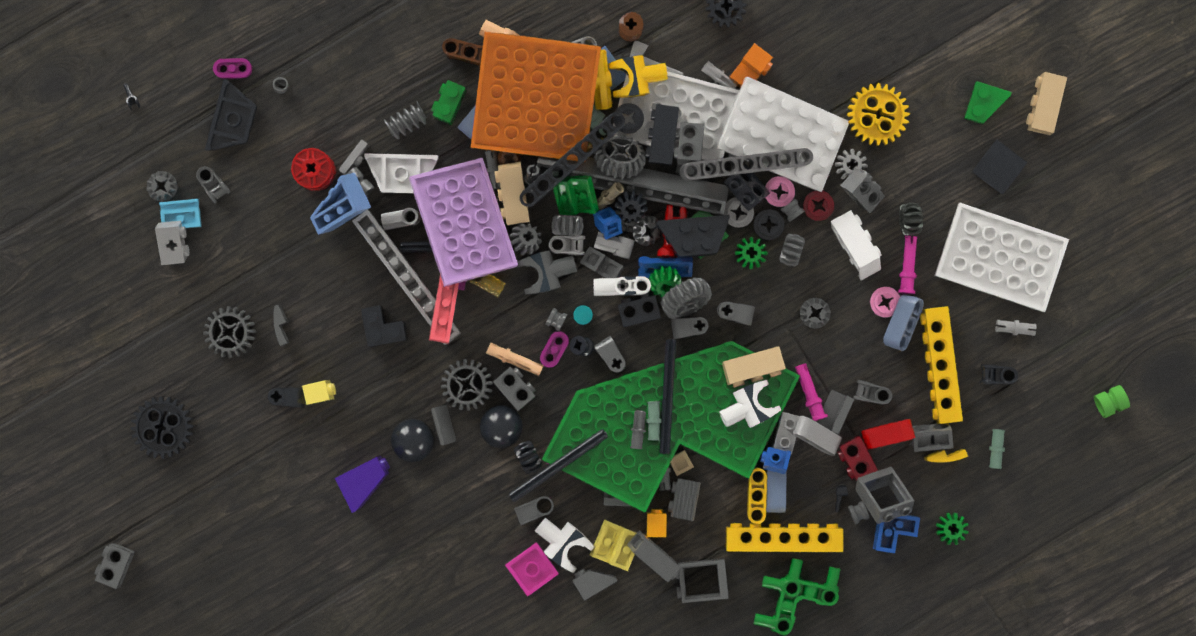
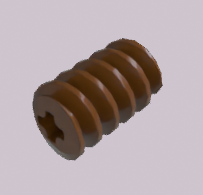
M636 12L626 13L619 21V35L622 39L629 42L639 39L643 31V19ZM629 25H633L632 30L629 29Z

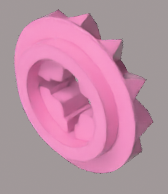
M774 177L765 186L770 192L765 198L773 206H786L794 198V185L785 177ZM781 184L782 191L788 192V194H781L778 200L777 193L771 190H777Z
M890 287L878 288L871 296V309L878 316L891 317L900 299L898 292ZM882 296L885 299L892 298L887 308L885 305L878 306L882 302Z

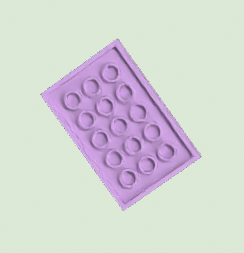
M483 158L410 176L409 180L444 287L518 266Z

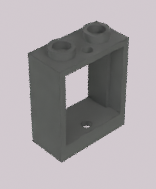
M892 466L857 478L855 490L877 524L890 522L894 518L907 516L912 512L914 499ZM889 486L900 503L881 509L870 491Z
M640 530L627 544L637 557L667 582L670 579L673 580L679 574L681 567L675 560Z
M724 558L678 563L681 568L675 578L680 581V587L676 588L677 598H681L682 603L728 599ZM717 565L719 592L686 596L683 568Z

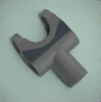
M550 250L531 255L517 262V268L524 266L533 267L539 273L538 281L532 287L524 289L525 295L558 289L561 287L558 277L577 272L573 255L553 260Z

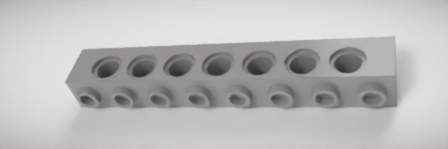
M369 210L364 211L352 222L431 326L436 299ZM453 322L449 342L461 334Z

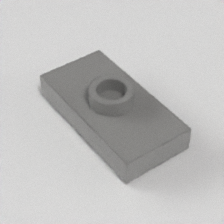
M363 140L360 141L339 168V171L345 175L354 166L358 167L363 161L362 155L369 148V145Z

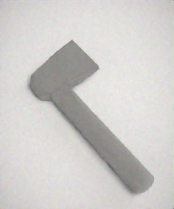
M634 41L630 57L644 55L648 45ZM644 57L646 66L661 64ZM666 66L668 72L683 75V72Z

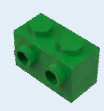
M447 80L446 84L443 83L439 94H441L440 99L434 102L431 109L433 117L452 125L467 92L466 88Z

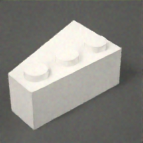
M850 210L832 220L831 227L842 248L846 250L851 258L849 259L851 264H854L859 271L858 276L860 280H863L881 270L880 256L882 254L879 248L873 246L870 242L872 238L867 230L864 231L860 226L862 222L857 214L854 216Z

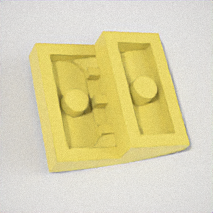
M604 520L590 556L628 571L635 554L627 544L635 536L636 532Z

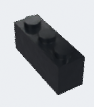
M656 104V109H652L650 120L654 121L653 128H649L648 139L652 141L651 147H647L645 157L649 159V164L672 166L679 107Z

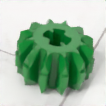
M750 237L748 244L744 238L742 239L744 246L737 244L736 247L742 251H735V255H741L736 261L744 260L743 268L746 267L747 263H749L750 270L753 269V263L759 268L760 263L758 260L763 263L766 261L761 255L765 256L768 252L761 251L766 245L763 244L759 247L760 239L753 243V237ZM749 248L756 252L753 258H750V255H746V251L748 252Z
M661 266L660 270L654 269V273H651L649 277L652 292L654 295L659 294L660 297H663L671 288L682 282L677 269H672L670 266L667 268Z
M954 512L952 517L950 513H946V519L942 516L939 517L942 524L936 523V526L941 528L936 531V534H942L940 537L941 541L946 540V544L950 545L953 540V543L958 545V538L962 541L965 540L962 533L968 534L969 531L963 530V528L968 526V523H962L965 519L963 516L958 518V513ZM953 524V526L956 527L955 532L952 531L951 534V531L948 530V527L952 526Z

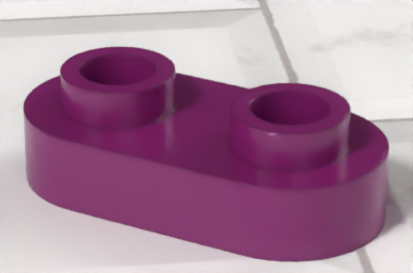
M244 58L219 59L213 65V72L221 79L247 78L252 73V65ZM226 66L227 71L222 73L221 68ZM241 66H246L244 72H240Z
M555 332L549 338L540 355V361L545 367H554L558 364L569 343L565 333ZM557 338H562L563 343L561 345L556 344L555 340ZM548 354L553 355V361L548 362L546 356Z

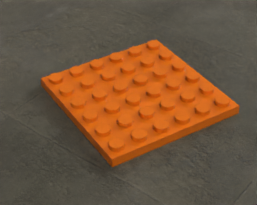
M485 31L471 148L560 159L590 133L601 46ZM584 142L581 149L587 153L588 142ZM572 154L567 157V160L578 161V158Z

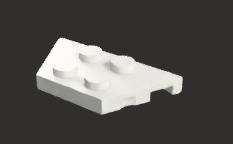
M364 154L381 193L414 194L409 180L410 176L433 171L439 159L438 155Z

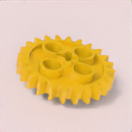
M880 83L876 85L875 89L870 84L869 90L865 87L862 88L863 94L860 92L855 93L858 99H851L854 105L848 106V109L852 110V112L847 113L848 117H852L848 123L854 124L851 131H858L855 137L863 136L861 142L869 139V145L873 141L876 142V146H879L881 141L884 145H887L888 139L891 142L895 141L894 135L898 138L901 136L899 130H906L902 124L909 123L908 120L904 119V117L910 115V113L904 112L909 105L902 104L906 98L899 99L901 92L894 94L895 87L889 91L888 84L883 89ZM867 99H874L876 106L873 108L869 107ZM887 103L892 104L894 112H887L885 105ZM862 109H865V110H867V111H869V112H872V113H876V112L879 110V111H880V115H883V116H891V117H894L895 119H894V120H891V119L886 118V117H883V116H881L879 119H877V118H876V117H877L876 114L864 113V112H862ZM862 117L870 118L871 125L865 126L862 123ZM881 122H887L889 124L888 131H884L881 129Z

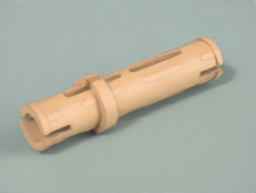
M490 343L486 354L502 360L501 362L503 363L507 362L537 376L540 375L544 365L515 354L509 348L504 349Z

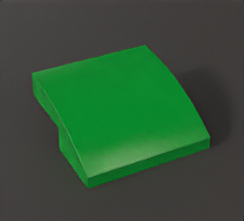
M569 176L553 188L560 215L576 216L579 212L595 214L599 211L591 176Z

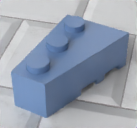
M355 173L340 176L335 187L331 188L328 192L327 198L319 204L311 215L310 219L318 235L335 230L371 208Z

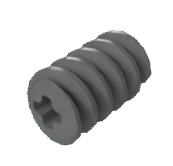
M418 101L417 108L412 104L410 105V112L404 108L403 116L399 112L396 113L397 119L390 116V123L384 119L389 131L396 139H400L399 133L406 136V129L413 132V125L420 128V121L424 125L427 124L426 116Z

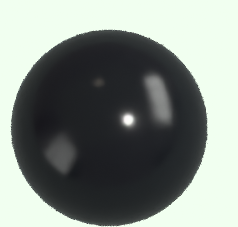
M504 405L494 406L488 409L481 418V436L492 447H510L519 440L522 434L523 424L521 417L511 407Z
M408 419L399 423L391 435V446L394 453L400 459L407 462L423 460L430 454L434 445L432 430L426 423L417 419Z

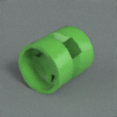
M1120 385L1111 388L1109 393L1104 391L1094 396L1096 407L1103 418L1115 414L1116 410L1120 412L1130 407L1128 396Z

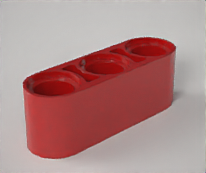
M910 419L861 431L867 450L916 438Z

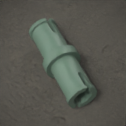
M648 401V419H646V423H648V440H660V423H662V419H660V401Z
M992 429V445L989 446V450H991L989 467L1002 469V454L1005 452V447H1003L1005 430Z

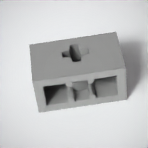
M181 221L158 223L155 232L161 265L185 263L187 256H189V246L185 245L184 240L186 238L185 226L182 227Z
M785 412L781 413L771 448L783 451L788 450L792 454L796 440L793 431L800 416Z

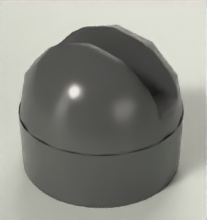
M283 77L276 78L273 81L274 91L279 94L285 93L288 90V81Z

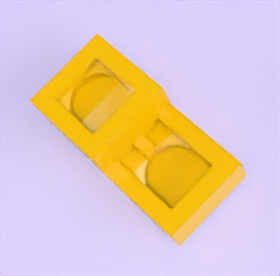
M941 449L925 456L924 459L930 462H951L968 457L965 449L957 450L946 455L945 450Z

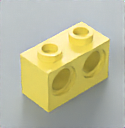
M330 380L302 386L306 405L332 400L334 395H336L334 383L331 384Z

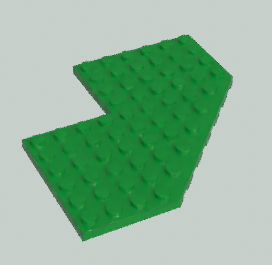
M730 341L675 359L669 454H660V440H648V423H646V419H648V401H660L661 419L664 363L576 391L542 461L552 464L592 435L604 429L608 438L563 468L562 471L644 513L680 444L749 479L800 375L784 369L781 371V375L770 377V374L763 376V380L760 381L767 380L769 385L759 391L757 396L758 403L764 408L780 406L781 411L749 428L746 419L726 427L719 411L737 403L733 395L734 392L757 382H752L750 379L744 381L745 385L734 388L733 384L728 386L722 363L753 354L754 352ZM636 410L646 412L644 425L646 432L643 434L642 449L630 448L631 429H633L634 412Z

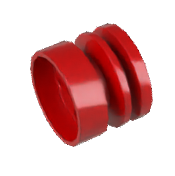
M304 149L296 154L292 161L291 171L293 178L298 184L308 190H324L332 184L335 178L336 169L334 162L326 153L319 149ZM310 165L315 166L316 171L312 172L308 167Z

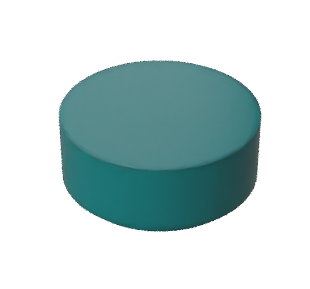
M582 305L575 309L574 319L578 324L585 325L592 320L593 313L589 307Z

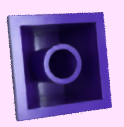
M378 456L335 478L352 513L361 509L389 474L388 469L390 466L386 458L382 459L381 456Z

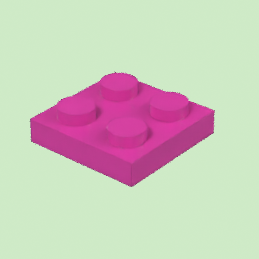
M537 542L505 564L527 596L559 574Z

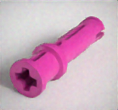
M905 236L903 272L899 274L901 285L898 293L915 294L914 279L917 278L916 273H914L916 236Z
M807 364L796 366L795 369L797 374L800 375L799 380L807 400L805 405L810 410L812 420L816 422L827 418L828 415L823 410L822 399L816 393Z

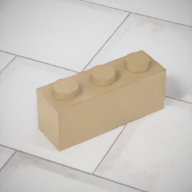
M1044 72L1041 76L1037 77L1035 83L1037 92L1031 100V106H1033L1032 113L1028 114L1026 124H1028L1027 130L1046 135L1054 133L1067 77Z
M521 162L498 165V171H495L496 183L500 182L501 190H498L499 201H503L504 208H501L503 220L506 219L507 225L530 222L528 207L522 205L519 198L522 191L525 190ZM525 194V195L523 196V201L527 204V199H526V194Z
M779 346L722 363L728 386L733 384L734 388L745 385L744 381L750 379L752 382L763 380V376L770 374V377L781 375V371L786 369Z

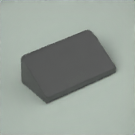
M447 405L432 408L431 411L440 444L446 445L455 442L456 436Z

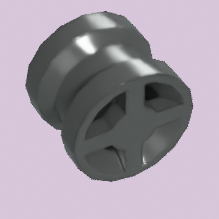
M797 199L781 209L782 213L787 215L789 222L805 212L803 208L799 207Z
M553 308L545 325L553 326L557 331H560L567 314H561L557 309Z
M863 501L858 502L856 506H848L854 524H858L862 519H870Z

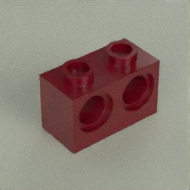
M856 436L839 445L837 454L842 462H846L848 466L846 471L851 479L854 478L857 481L859 477L878 471L860 436ZM851 445L856 448V453L853 456L847 454V448ZM860 462L865 465V470L862 473L856 471V465Z

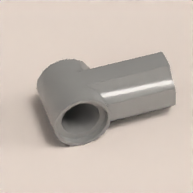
M413 208L381 214L384 231L406 226H416L421 220L420 213ZM410 212H414L416 215L415 220L412 222H408L406 219L407 214Z
M598 232L594 248L613 253V255L621 258L630 259L635 241L621 236H614L605 240L604 235Z

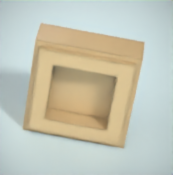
M685 450L674 455L670 463L677 476L694 467Z

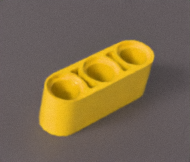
M758 467L754 468L748 479L747 517L754 524H761L766 517L767 474ZM756 471H760L763 475L759 482L754 481L752 477ZM757 490L761 491L762 498L759 501H754L752 493ZM754 510L761 511L760 519H752L751 514Z

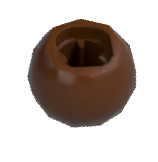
M499 151L497 160L500 165L521 162L522 155Z

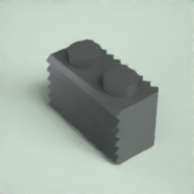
M677 478V482L673 481L671 493H675L673 501L670 500L668 505V512H671V517L694 521L700 482Z

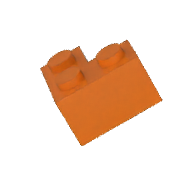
M754 43L729 78L740 89L745 77L758 81L757 79L761 74L765 76L773 65L771 63L773 57Z

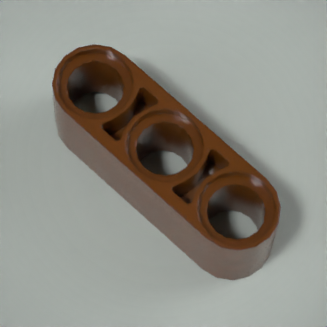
M453 38L446 39L443 42L442 49L447 57L481 66L483 46ZM450 44L457 46L456 50L452 53L446 51L447 46ZM467 49H473L475 51L473 57L469 58L465 56V52Z

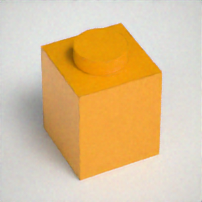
M651 509V512H647V537H666L667 514L662 513L663 509Z

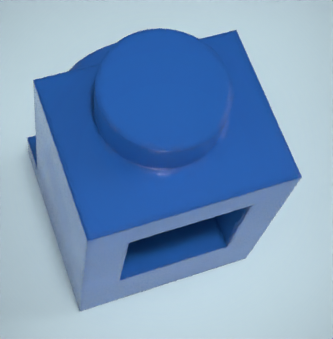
M611 207L600 210L595 214L593 213L595 226L604 235L605 240L623 233L621 218Z
M768 447L767 452L763 451L760 461L764 463L763 469L786 474L791 451ZM772 456L779 457V460L774 461Z

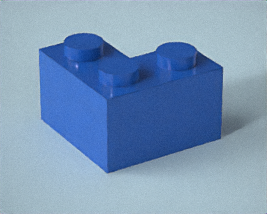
M907 515L894 518L890 522L876 524L873 549L895 553L898 534L917 537L920 518Z

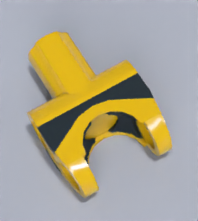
M643 55L622 58L608 64L609 70H621L629 77V82L625 87L621 88V90L613 91L614 98H633L650 94L648 83L668 80L666 64L645 66Z

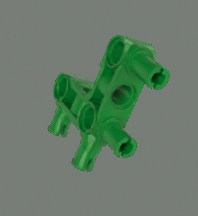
M792 558L789 574H786L785 577L781 579L768 576L763 577L762 587L778 590V601L775 614L772 617L756 613L753 624L770 628L772 632L781 635L789 634L796 617L794 614L799 600L806 599L815 601L816 604L827 606L837 603L839 599V586L837 584L841 569L830 566L826 583L811 582L800 578L803 560ZM789 583L796 584L794 592H787L786 587ZM828 591H832L834 594L833 599L830 601L824 599V595ZM780 621H787L788 626L785 630L778 629Z

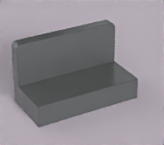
M831 390L823 406V410L828 417L817 421V423L839 434L854 399Z

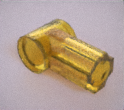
M491 274L483 276L479 282H475L473 279L470 280L472 284L497 298L506 283Z

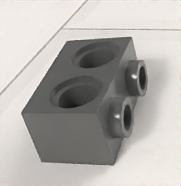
M681 122V127L677 128L676 140H679V147H675L674 158H677L678 165L701 161L704 124ZM687 132H693L695 136L692 138H687L685 134ZM690 150L693 154L686 157L683 155V152Z
M855 168L840 186L860 208L871 213L885 196L880 191L881 186L871 180L873 177L867 171L861 172Z
M510 367L493 383L519 411L536 396L534 394L536 389L529 382L526 384L521 379L523 374L517 367L515 369ZM507 375H513L515 378V383L512 386L505 384L504 380ZM521 389L526 390L528 393V397L524 401L519 400L517 397V392Z
M949 423L912 426L916 437L911 439L914 452L953 448L952 429Z
M115 543L106 546L102 553V557H104L102 564H99L95 570V575H97L95 581L115 589L120 588L135 551ZM115 551L120 553V561H116L113 558ZM107 569L112 570L114 574L112 579L107 578Z

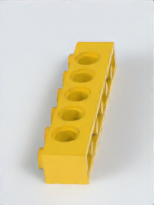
M948 306L923 309L920 321L921 325H924L925 328L922 337L923 343L927 344L925 360L926 363H929L930 371H927L928 381L932 382L930 399L934 401L935 409H932L933 420H936L937 424L963 421ZM933 322H937L940 325V330L937 333L931 329ZM936 341H940L943 345L942 350L939 352L934 349ZM939 360L945 363V368L942 371H939L936 367V363ZM941 379L947 381V388L944 390L939 388V381ZM944 398L950 401L947 409L941 406V401Z
M730 523V527H726V551L843 552V528L838 527V524H827V527H819V524H807V527H800V524L792 523L788 524V527H780L778 523H770L769 527H761V524L750 523V527H742L741 523ZM749 532L751 539L748 542H742V533ZM763 532L770 534L768 542L760 541V535ZM787 532L789 540L784 543L780 542V534ZM806 532L808 540L802 543L799 541V535ZM822 532L827 533L828 536L824 543L818 541V535Z

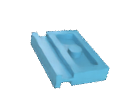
M199 199L159 202L161 222L181 221L182 227L185 226V228L202 227Z

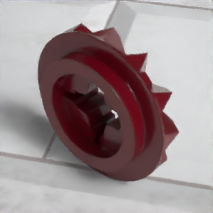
M816 190L806 196L803 202L804 211L808 218L822 221L832 214L834 201L827 192ZM824 199V201L822 202L823 204L821 206L823 207L825 212L821 209H818L817 211L813 212L815 208V204L813 203L815 201L818 203Z

